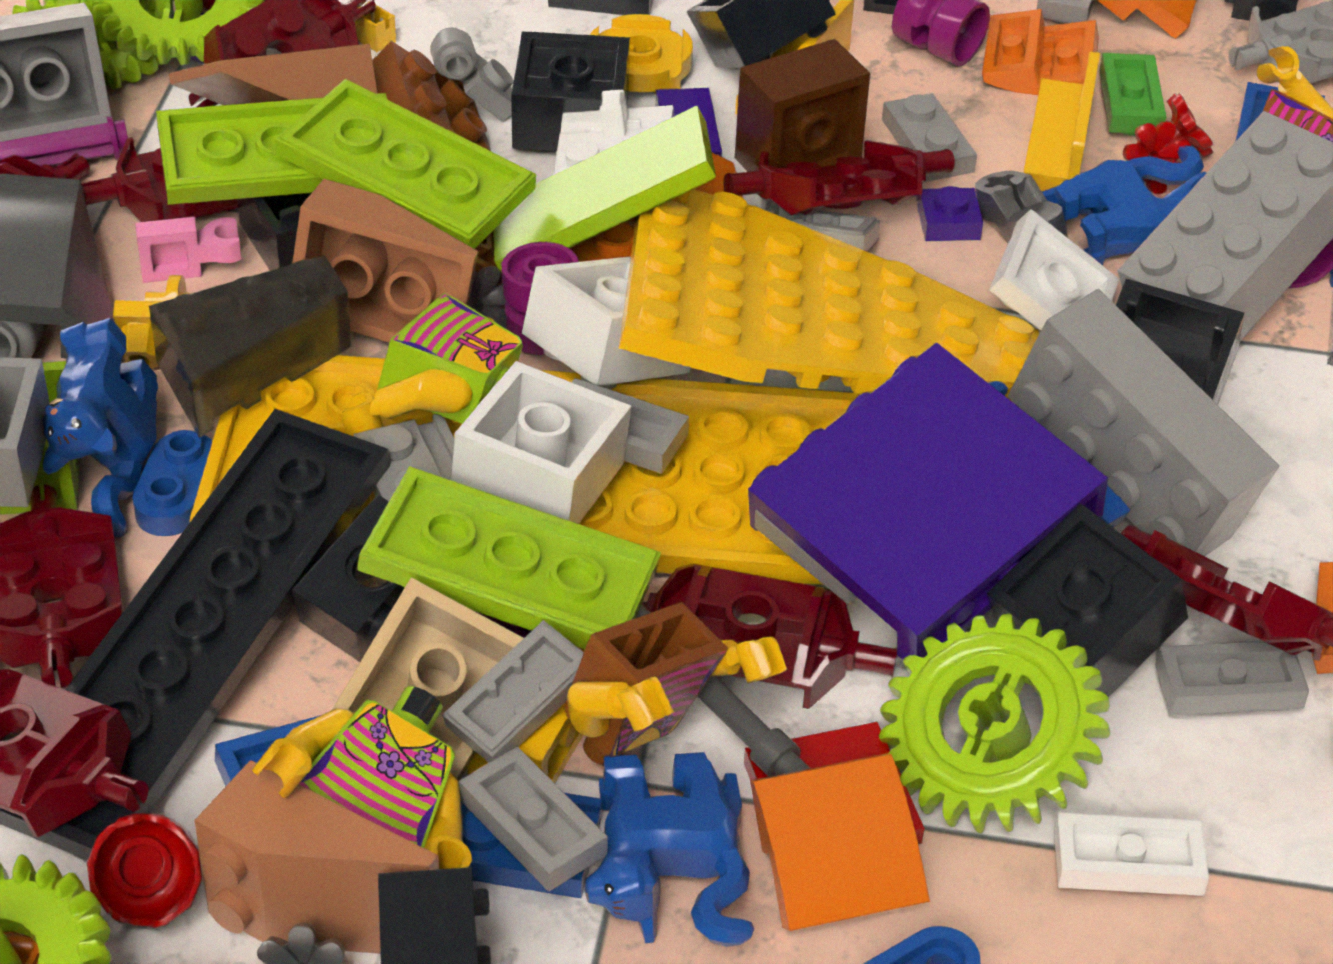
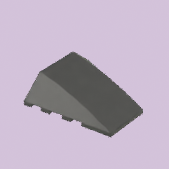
M0 173V321L61 325V330L81 322L91 324L107 318H111L114 321L80 180ZM61 342V358L67 359L68 354Z

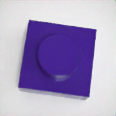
M946 186L935 189H922L921 200L918 201L917 208L925 241L981 240L983 219L975 188Z

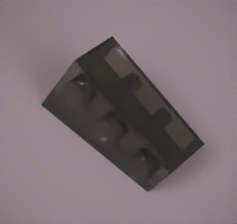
M325 255L308 260H300L288 266L253 276L241 277L229 283L191 294H182L173 299L149 305L156 362L199 438L215 429V418L238 404L247 410L262 401V390L285 376L293 382L352 347L348 290Z

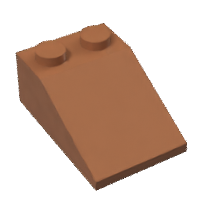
M370 44L221 60L169 73L171 85L221 105L324 98L344 79L377 94Z
M323 179L300 207L285 312L390 342L392 337L443 293L453 296L468 306L478 251L382 195Z
M250 760L194 820L208 913L226 930L236 934L245 932L261 942H264L271 936L288 941L289 932L296 924L309 923L315 929L316 938L322 942L327 939L336 938L342 943L345 951L381 954L378 873L439 869L438 855L299 784L288 797H281L278 793L284 787L282 779L270 770H262L258 776L255 775L252 769L256 762Z

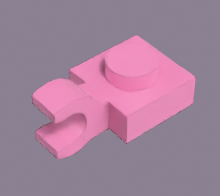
M195 217L135 223L143 283L166 281L169 275H183L184 278L202 277L200 263H232L241 260L236 218H218L209 222L200 230H196Z

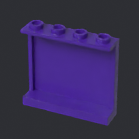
M936 342L917 358L912 356L904 360L897 367L892 377L872 393L865 392L859 395L850 404L846 413L827 428H819L811 432L804 439L799 449L778 466L771 465L761 471L754 479L751 487L748 488L750 526L755 531H758L755 528V511L758 510L897 632V655L902 660L908 655L924 658L928 653L923 640L931 636L944 643L948 640L947 626L949 624L956 623L965 631L972 625V620L975 616L986 614L991 609L987 593L1080 503L1101 518L1104 512L1108 477Z

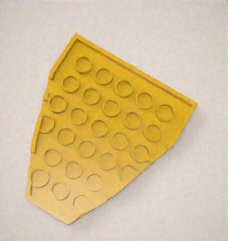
M692 189L636 216L619 349L744 382L763 383L767 369L786 371L792 376L797 377L796 383L801 388L818 389L820 382L827 381L830 376L841 377L842 383L850 387L854 393L863 394L865 392L872 393L892 377L897 367L904 360L912 356L917 358L937 342L986 382H1003L1008 387L1005 397L1012 401L1008 394L1039 335V330L1032 327L1027 321L1015 316H1009L918 273L905 263L886 260L769 211L749 205L742 197L736 194L716 192L712 195Z

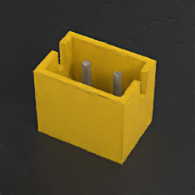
M376 5L374 13L355 22L358 41L362 44H370V49L375 52L382 50L390 41L396 42L395 15Z

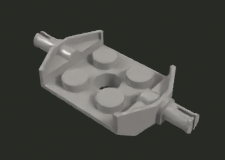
M1333 0L1321 2L1296 12L1281 14L1264 21L1260 19V9L1257 6L1253 7L1248 27L1249 44L1232 48L1229 51V62L1232 67H1235V70H1241L1244 67L1257 63L1261 65L1271 63L1277 67L1275 59L1269 56L1268 50L1280 46H1288L1294 49L1298 55V71L1310 83L1333 77Z

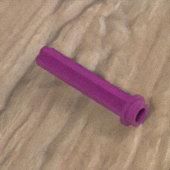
M107 116V123L1 141L0 159L16 154L40 166L44 164L57 166L69 159L73 154L78 153L79 156L82 155L86 160L114 155L116 161L119 159L128 138L124 119L113 121L112 116Z

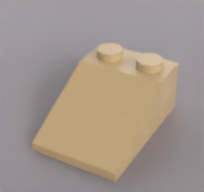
M411 577L332 710L339 708L355 713L369 699L380 703L392 711L403 690L408 686H415L431 693L441 702L443 708L429 734L451 746L454 750L455 758L450 772L459 781L477 752L446 727L442 714L524 638Z

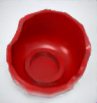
M134 813L118 818L116 822L108 825L97 836L86 862L90 892L97 897L104 911L119 923L140 927L160 928L184 913L192 906L203 880L199 848L191 832L176 820L162 814Z

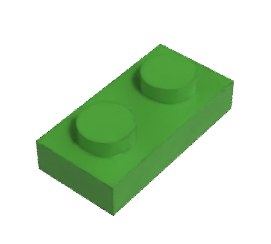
M1102 53L1099 71L1109 132L1135 136V129L1142 124L1151 123L1156 127L1158 123L1165 122L1166 112L1155 55Z

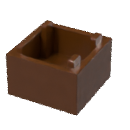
M836 39L740 67L734 158L747 172L759 168L760 153L763 151L768 152V164L775 168H786V165L792 162H811L818 164L820 167L836 165V159L840 157H862L871 73Z

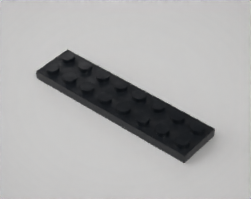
M274 409L65 689L120 710L132 733L121 774L147 783L149 795L146 803L142 804L138 801L141 809L132 812L108 800L99 801L95 807L39 838L33 836L22 816L0 808V824L88 860L97 836L108 825L125 815L150 813L295 604L292 589L343 534L376 487V484L390 467L388 448Z

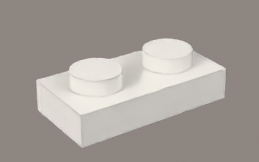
M1057 813L1054 839L1058 888L1205 895L1209 881L1202 820Z

